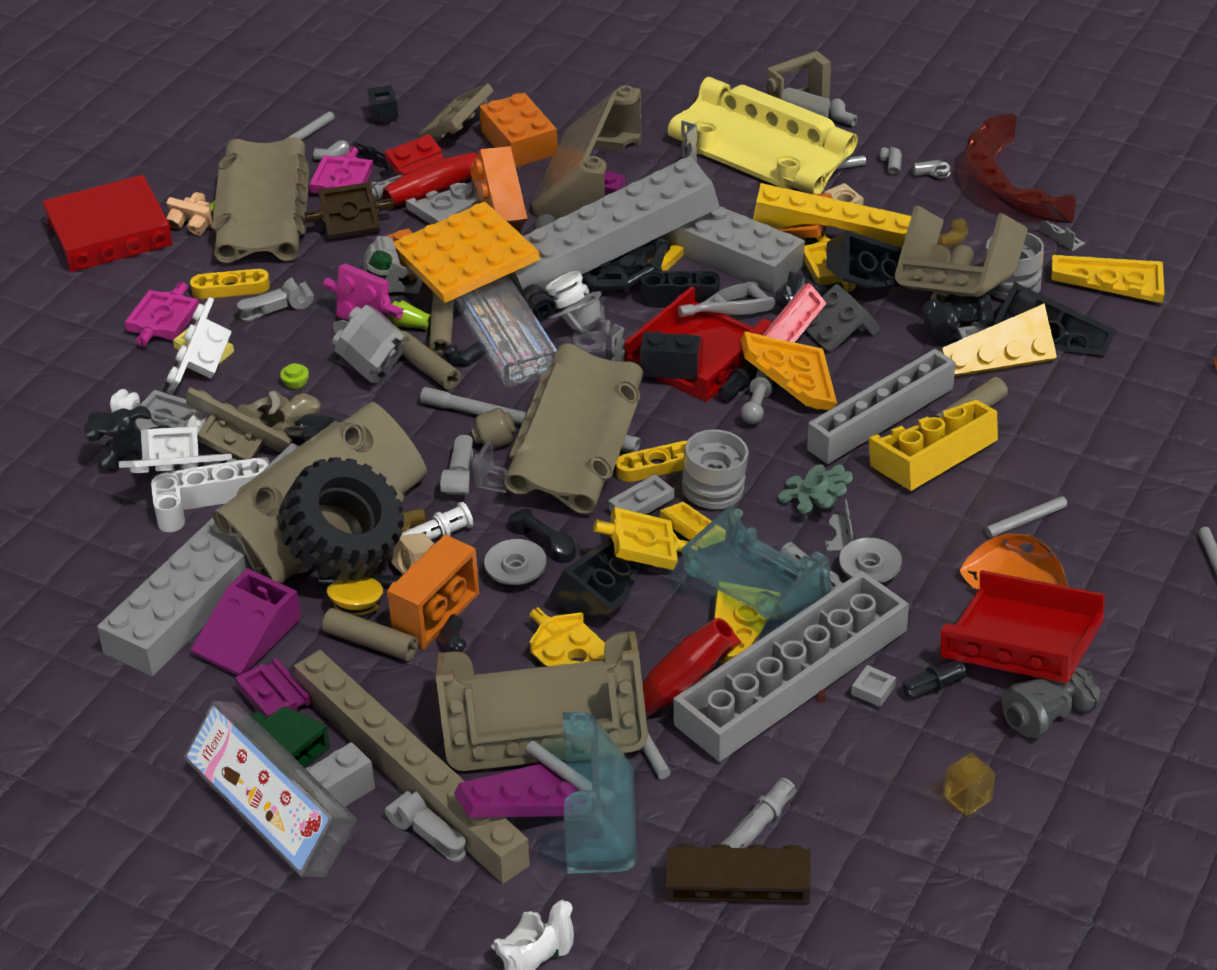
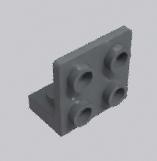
M835 284L822 297L827 304L805 329L828 353H831L856 328L861 332L866 329L872 336H875L881 330V327L867 310L839 284Z

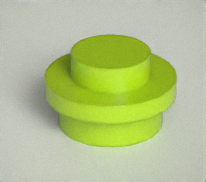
M293 363L283 368L280 376L286 387L298 389L306 385L309 371L304 365Z

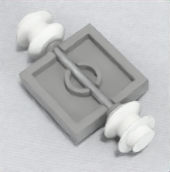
M120 389L110 400L112 412L122 408L131 410L138 406H145L150 410L152 416L150 419H136V424L140 431L162 424L172 428L197 426L198 434L209 416L204 418L203 413L187 406L186 399L154 390L142 403H140V397L137 393L132 392L129 394L125 389Z

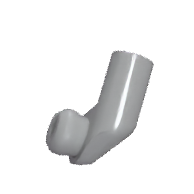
M340 140L328 149L315 148L313 154L314 161H321L323 156H344L350 145L348 142Z
M933 160L912 164L914 176L930 175L938 179H945L950 175L951 167L947 162Z

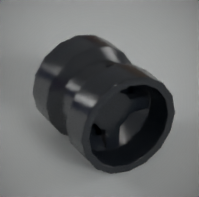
M529 285L520 293V304L535 321H545L554 314L556 303L540 285Z

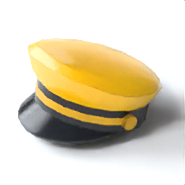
M363 576L357 580H350L347 577L345 581L336 580L331 583L327 588V594L333 601L332 608L368 620L380 608L383 587L380 582L371 577Z

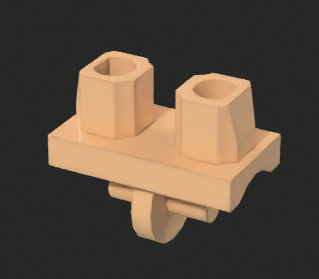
M195 192L191 198L186 197L184 201L169 197L166 204L170 211L166 219L171 228L179 230L186 221L189 222L187 224L189 231L200 236L207 227L212 228L213 218L211 216L210 203L205 202V195L203 193Z

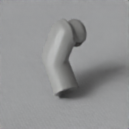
M836 98L832 100L829 108L832 120L854 127L857 122V115L846 112V105L841 99Z
M892 146L890 148L882 147L880 160L888 161V173L891 175L899 174L902 160L901 151Z

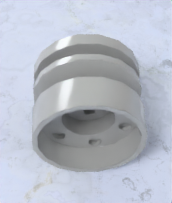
M1031 233L1026 234L1015 273L1012 277L991 289L989 293L992 296L1005 300L1014 282L1037 293L1041 290L1044 243L1039 237ZM992 236L987 240L986 256L988 253Z
M704 430L690 437L685 446L684 469L681 482L684 496L693 504L707 509H725L741 500L744 492L745 472L749 455L746 443L735 434L723 430Z

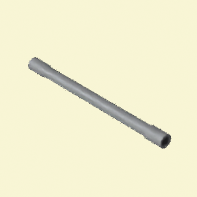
M424 387L420 395V402L422 404L442 409L449 408L474 415H480L500 408L504 413L509 412L514 424L520 426L527 413L452 395L449 392ZM626 434L620 451L626 453L639 451L640 438Z

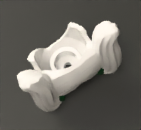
M561 900L554 904L546 924L541 921V916L537 912L525 911L519 924L505 939L497 938L494 940L490 947L503 960L505 970H536L541 963L549 958L568 954L574 939L573 925L570 918L573 910L571 903Z

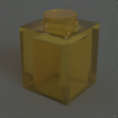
M971 752L946 768L943 796L968 816L992 801L996 773Z

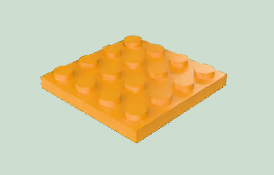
M485 201L394 241L398 257L444 303L540 260L539 251Z

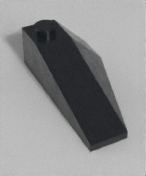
M848 230L842 231L827 242L826 267L842 281L864 288L902 287L895 278L902 248Z
M1016 282L1013 283L994 321V325L1045 304L1055 350L1105 356L1117 330Z
M610 537L565 568L549 597L570 614L580 612L583 615L610 614L627 601L630 590L643 563L615 557L614 542Z

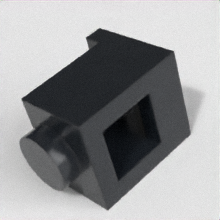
M391 85L367 89L369 110L374 121L389 122L393 118L399 117L397 99ZM388 96V99L376 101L375 97Z

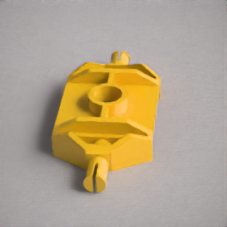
M539 607L530 612L529 617L539 625V628L529 641L530 653L545 667L605 660V642L584 624L583 613L548 617ZM573 658H583V659H584V661H582V662H579V661H570V660L573 659Z

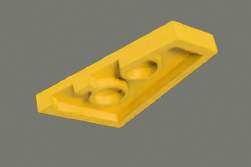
M718 584L714 619L721 618L725 620L741 641L720 664H725L756 643L776 609L781 595Z

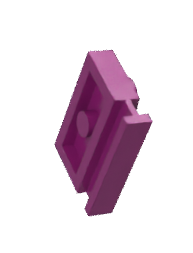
M277 658L272 659V663L267 666L262 664L235 677L236 687L258 712L263 713L267 717L281 707H288L298 711L297 707L303 704L305 706L310 705L309 694Z

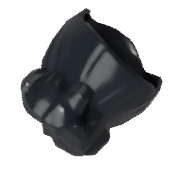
M789 271L787 285L777 293L776 301L784 309L802 286L810 283L821 297L827 293V288L824 285L813 283L802 275Z

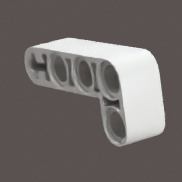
M253 458L164 472L156 475L152 479L151 486L159 529L164 532H175L181 529L185 524L184 510L227 503L237 495L238 490L262 472L268 466V463L264 459Z

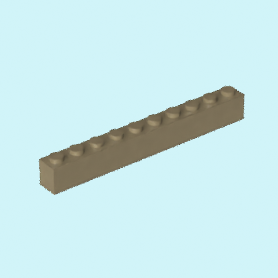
M319 650L294 665L296 681L309 694L310 704L404 792L409 791L411 794L417 792L424 800L427 808L450 827L463 834L466 839V850L502 884L530 866L528 838L505 817L468 818L454 795L458 784L465 781L325 653Z

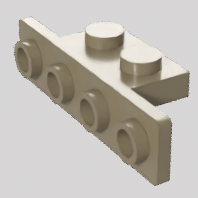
M190 387L186 392L187 406L209 416L197 434V440L223 454H232V459L255 458L263 444L282 453L293 443V440L284 431L274 430L264 425L260 419L253 416L248 417L238 412L231 404H223L213 399L211 395L203 390L197 391Z

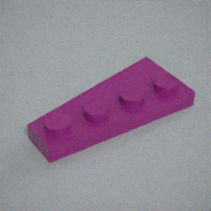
M542 763L461 782L454 792L468 818L582 816L588 806L576 787Z

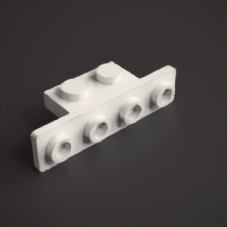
M208 297L204 305L198 304L192 317L196 320L195 325L190 324L183 338L188 342L186 346L181 345L175 357V360L179 362L178 366H173L167 376L166 382L170 383L166 393L170 395L173 394L179 385L186 367L210 379L215 374L231 331L206 319L214 301L211 297Z
M197 426L141 430L143 460L119 461V468L130 467V473L149 472V466H155V471L174 470L173 464H180V469L198 467V462H204V466L221 464L223 460L232 459V454L198 455Z

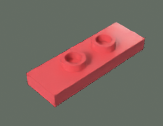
M810 283L804 284L763 333V336L795 342L827 303Z

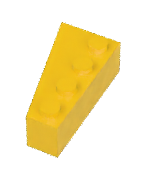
M973 400L943 411L942 417H925L918 420V425L905 429L903 426L891 429V435L882 438L879 434L868 437L870 466L912 491L997 441V411L978 400Z

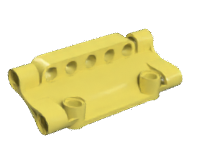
M706 77L703 80L696 102L689 109L674 116L668 125V135L670 137L685 141V138L681 136V120L696 124L697 154L707 156L772 183L777 187L785 189L796 188L808 194L822 193L833 172L854 152L858 142L856 134L836 127L832 120L746 85H738L731 89L729 84L712 77Z

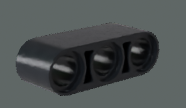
M648 271L641 275L640 278L641 302L643 305L652 308H666L691 286L695 288V302L699 304L720 291V276L713 271Z

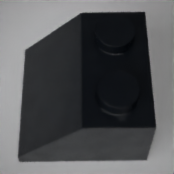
M644 332L640 348V367L643 370V376L697 380L703 349L702 337L689 334Z

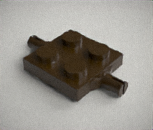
M370 182L318 190L320 210L304 212L306 223L321 220L326 227L328 240L380 232L379 211L394 209L393 198L377 201L372 193Z

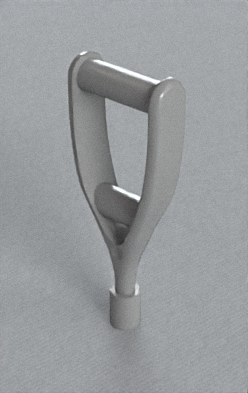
M751 281L724 288L700 304L678 306L677 312L679 317L694 315L695 312L746 315L772 310L775 306V300L773 297L766 295L759 288L758 283ZM746 296H752L753 298H755L753 300L730 301L733 299L742 298Z

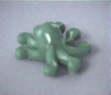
M822 464L816 465L810 469L805 480L801 479L798 475L789 478L786 484L790 489L782 491L778 497L781 503L784 504L788 503L792 498H798L800 504L797 508L802 514L809 513L812 510V502L819 508L831 509L837 502V496L839 497L846 493V485L851 483L853 475L850 471H845L844 466L840 464L835 465L829 471H826Z

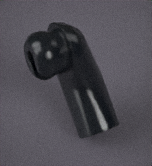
M480 341L464 351H458L457 346L452 344L443 349V354L446 357L445 361L449 364L469 365L486 353V348Z
M454 614L450 615L438 635V640L445 650L462 652L467 645L466 641L461 639L458 633L463 625V620Z

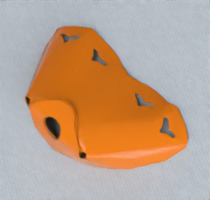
M1003 534L981 544L970 554L960 568L961 575L974 589H980L979 572L981 570L1068 587L1063 567L1050 548L1030 534ZM1021 544H1031L1034 549L1032 552L1027 553L1021 548ZM968 571H976L978 580H975L973 574H970Z

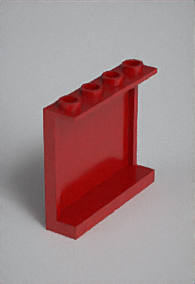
M144 175L42 201L49 227H53L67 257L70 273L173 245L169 222Z
M691 286L670 305L662 309L652 320L645 323L634 335L627 338L624 342L625 362H634L640 366V348L644 332L699 335L703 339V349L697 380L653 378L704 402H708L728 380L730 371L737 369L745 360L741 344L744 332L763 335L773 322L763 319L755 327H751L724 314L713 312H695L694 315L679 317L677 312L678 306L699 304L695 302V288Z
M981 570L979 572L980 589L957 624L945 623L940 630L941 657L1068 684L1104 622L1105 594Z

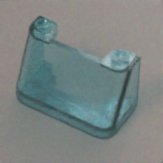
M732 505L682 547L684 568L690 576L703 580L759 612L766 619L779 620L803 611L831 592L828 557L815 551L810 557L804 555L798 562L757 540L756 528L751 526L747 529L740 520L743 517V511Z
M563 712L565 763L592 782L591 791L574 792L566 798L564 803L567 874L627 871L635 865L637 860L634 772L632 763L593 715L586 712Z

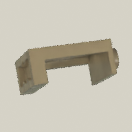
M818 51L767 68V94L782 99L784 90V78L782 76L808 67V86L796 90L821 96L830 101L831 61Z

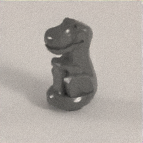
M1077 667L1068 684L1047 679L1012 684L1001 698L1005 719L1008 724L1027 738H1038L1046 733L1052 721L1058 716H1068L1072 705L1078 711L1095 709L1100 702L1101 694L1099 686L1092 681V674Z

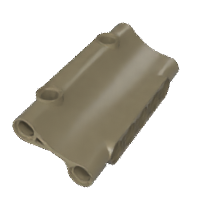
M297 137L272 143H255L241 139L230 140L226 145L225 157L221 159L218 165L219 171L212 228L216 232L215 257L223 263H230L253 252L270 251L283 261L295 259L298 255L299 236L306 232L304 212H307L309 166L305 159L304 142Z
M562 344L558 348L553 362L545 370L538 383L509 454L513 461L504 480L506 488L519 495L534 489H540L554 495L578 513L589 514L593 512L605 481L613 474L620 450L640 399L638 389L643 378L642 368L634 362L606 360L591 355L574 344Z

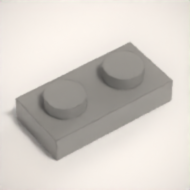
M654 474L608 500L609 510L612 512L614 507L648 514L674 499V489Z

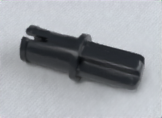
M745 359L737 369L730 371L728 380L719 388V395H722L725 400H730L739 390H744L748 387L749 380L757 374L758 368Z
M957 660L936 668L930 666L926 669V672L904 680L902 683L903 691L910 698L932 690L936 692L941 691L943 686L966 677L965 666L961 661Z

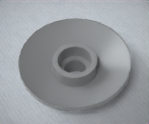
M860 538L849 542L842 548L839 555V565L842 571L850 578L864 571L876 581L882 583L894 578L899 573L902 566V557L899 550L885 540Z
M524 539L502 541L494 545L487 552L484 559L487 574L492 579L508 585L525 584L535 580L543 573L547 563L544 550L536 543Z

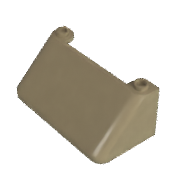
M627 85L620 86L567 127L532 200V213L536 217L550 214L557 220L605 197L604 175L607 164L597 156H590L592 149L624 152L625 145L629 143H634V146L639 147L642 140L640 88H632Z
M635 631L621 632L610 636L604 646L605 660L474 675L473 664L467 654L456 651L438 653L436 683L445 753L449 765L458 771H469L539 763L537 759L526 752V747L531 741H535L560 760L640 750L647 741L648 731L640 657Z

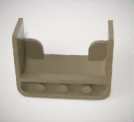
M914 206L895 272L896 281L900 285L909 289L979 297L1013 276L1017 269L1028 230L1027 227L1007 215L999 213L984 267L949 263L951 258L950 251L942 245H937L944 220L920 206Z

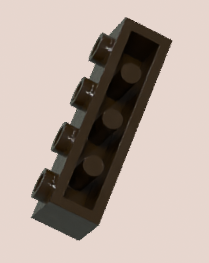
M687 843L678 844L675 847H667V901L810 903V849H803L798 845L767 848L759 844L749 845L746 848H731V846L726 844L696 847Z

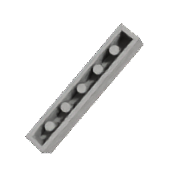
M933 349L808 423L807 450L826 464L831 463L869 440L868 437L881 433L951 391L954 385L956 362L938 350Z

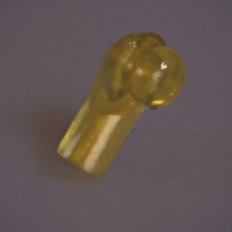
M964 218L953 220L951 223L953 229L949 233L939 235L938 244L948 247L962 243L969 231L968 226H966V220Z
M423 508L401 513L405 518L404 527L401 529L402 532L407 531L413 525L426 522Z

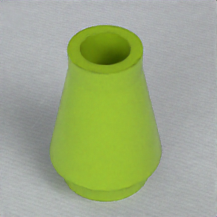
M403 300L401 302H393V305L404 309L402 318L397 319L391 315L388 317V320L394 323L396 327L428 329L431 321L430 314L419 310Z

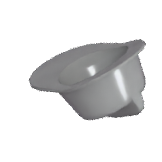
M601 291L585 295L584 298L567 306L561 312L550 316L549 319L561 315L573 330H579L580 332L592 330L599 323V319L603 315L599 302Z

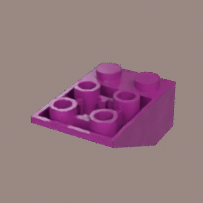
M247 568L226 588L191 648V653L239 676L247 672L301 619L297 591Z

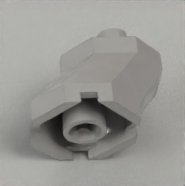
M365 305L362 309L356 306L348 316L350 322L344 330L340 329L333 337L332 343L336 346L334 351L370 382L378 383L381 380L378 375L381 372L387 374L393 368L405 350V346L401 344L402 341L408 342L410 337L400 331L372 306Z

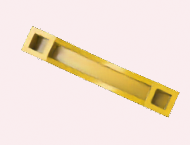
M761 183L753 220L778 230L802 224L833 226L902 248L911 216Z

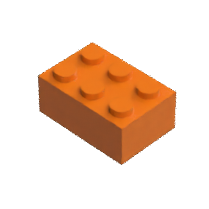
M525 92L517 93L501 100H493L479 106L482 133L495 148L511 146L515 167L554 155L558 147L557 128Z
M446 534L436 544L431 545L428 551L417 562L413 563L400 579L393 582L387 590L392 629L417 637V648L424 650L439 635L449 616L452 614L458 616L480 594L476 548Z

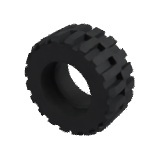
M332 457L327 462L325 459H320L313 462L312 465L306 466L294 480L280 504L278 528L280 531H283L281 538L285 546L289 545L291 548L290 554L295 560L299 558L303 562L302 566L310 571L312 568L318 571L317 575L324 578L330 575L334 577V580L345 581L347 577L350 580L361 579L363 575H370L375 572L400 540L402 535L401 529L404 527L405 519L404 515L401 514L403 511L401 500L396 499L397 492L393 485L389 486L386 483L387 478L381 473L376 474L373 472V467L366 463L362 466L357 464V460L350 458L341 461V457ZM332 504L346 509L358 520L363 533L351 534L337 529L327 521L319 505Z

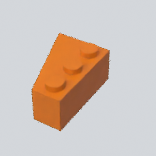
M511 146L480 149L469 171L481 203L485 201L515 230L522 229L528 218Z

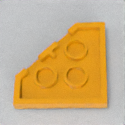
M744 332L741 344L745 359L804 405L817 410L823 409L827 411L836 406L837 400L822 348Z

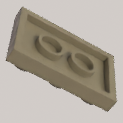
M486 83L453 99L418 134V137L430 134L436 142L443 138L447 132L454 134L463 127L462 122L472 118L476 114L474 110L479 109L480 105L488 102L487 97L494 91L490 84Z

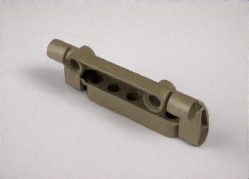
M369 402L342 422L331 423L314 437L243 485L238 490L236 497L213 512L212 517L218 529L226 535L238 537L255 572L282 584L294 574L309 571L302 566L303 562L299 558L295 560L290 554V546H285L281 538L283 531H280L278 528V518L280 517L278 511L280 504L296 477L306 466L312 465L313 462L320 459H325L327 462L329 458L341 457V461L350 458L357 460V464L362 466L366 463L373 467V472L376 474L381 473L387 478L386 483L389 486L393 485L397 492L396 499H400L401 502L405 498L403 493L427 476L425 463L413 442L399 424L377 403ZM332 504L319 505L324 517L337 529L351 534L362 532L358 520L346 509Z

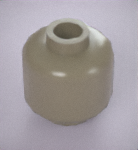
M500 408L478 415L475 419L476 427L471 429L476 444H483L489 451L512 443L513 435L517 433L510 413H504Z

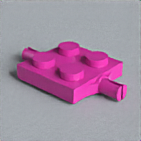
M349 147L344 156H323L309 184L310 193L318 194V190L366 183L373 171V160L357 158L356 156L359 151L356 147H353V149Z
M346 263L338 267V282L331 278H326L323 282L324 289L337 294L336 316L349 321V314L356 306L361 309L365 305L372 306L386 318L388 315L400 319L404 314L403 308L395 306L390 302L388 280Z
M178 282L173 291L170 292L149 290L125 321L126 331L140 333L136 342L140 346L143 345V347L154 336L174 340L191 321L199 304V299L183 295L188 290L184 282L182 284Z

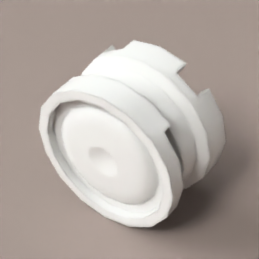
M580 271L566 273L554 279L546 286L548 294L553 296L556 308L572 305L585 297L584 292L586 294L589 293L587 285L582 283L583 277Z

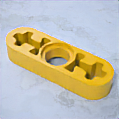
M249 269L198 274L190 280L192 295L195 298L208 299V297L221 298L261 294L269 290L270 281L267 271L263 269Z
M687 441L623 454L618 457L616 462V476L624 482H635L647 479L654 474L661 476L683 471ZM654 459H661L665 462L660 464H654L650 461Z

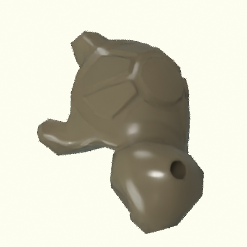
M273 390L269 392V397L261 398L249 405L240 404L237 408L238 412L248 417H256L264 425L274 430L284 431L286 427L295 426V422L305 414H319L322 404L316 397L306 393L297 394L289 401L286 397Z

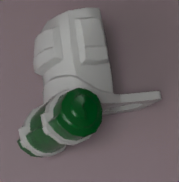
M377 236L373 244H370L367 248L363 260V271L388 280V293H419L423 281L409 267H404L400 264L392 238ZM407 275H414L416 277L415 283L410 286L403 285L398 279L399 277L404 278Z

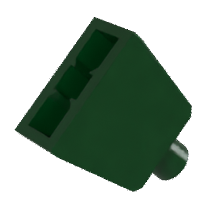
M281 707L269 717L261 712H255L248 720L247 726L251 730L249 734L251 743L289 780L330 749L327 726L288 707Z

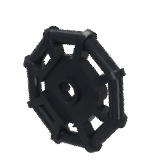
M658 237L650 241L652 245L639 246L582 274V281L591 292L599 290H625V293L630 292V288L641 283L640 278L644 273L648 271H662L661 265L665 254L670 250L669 241Z

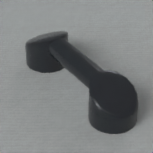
M522 509L509 516V529L512 533L523 535L532 530L551 543V557L555 562L569 563L575 559L576 546L572 537L564 532L554 531L533 517L532 510Z

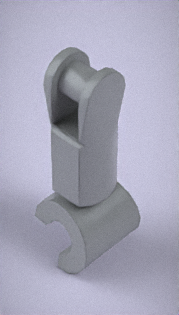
M291 277L284 283L282 289L279 288L257 297L240 300L237 303V308L241 311L240 320L242 322H251L265 314L287 307L288 301L295 309H305L312 304L314 294L306 282H302L297 286Z
M460 435L455 439L449 470H443L441 475V492L451 495H469V476L474 456L472 449L473 439L471 436Z
M407 791L385 808V813L394 826L401 830H406L413 825V830L432 846L436 847L449 861L460 862L466 857V839L464 835L450 827L427 808L424 800L417 792L411 794Z

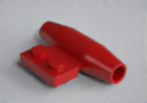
M430 134L385 151V159L396 174L402 176L383 188L384 199L393 198L394 206L406 204V200L415 198L417 201L426 198V193L435 190L438 194L450 189L449 185L458 182L463 183L472 177L469 170L477 154L472 152L443 158L442 149Z
M715 618L691 633L650 670L642 682L646 717H650L674 702V697L701 680L741 643L732 627L725 620Z

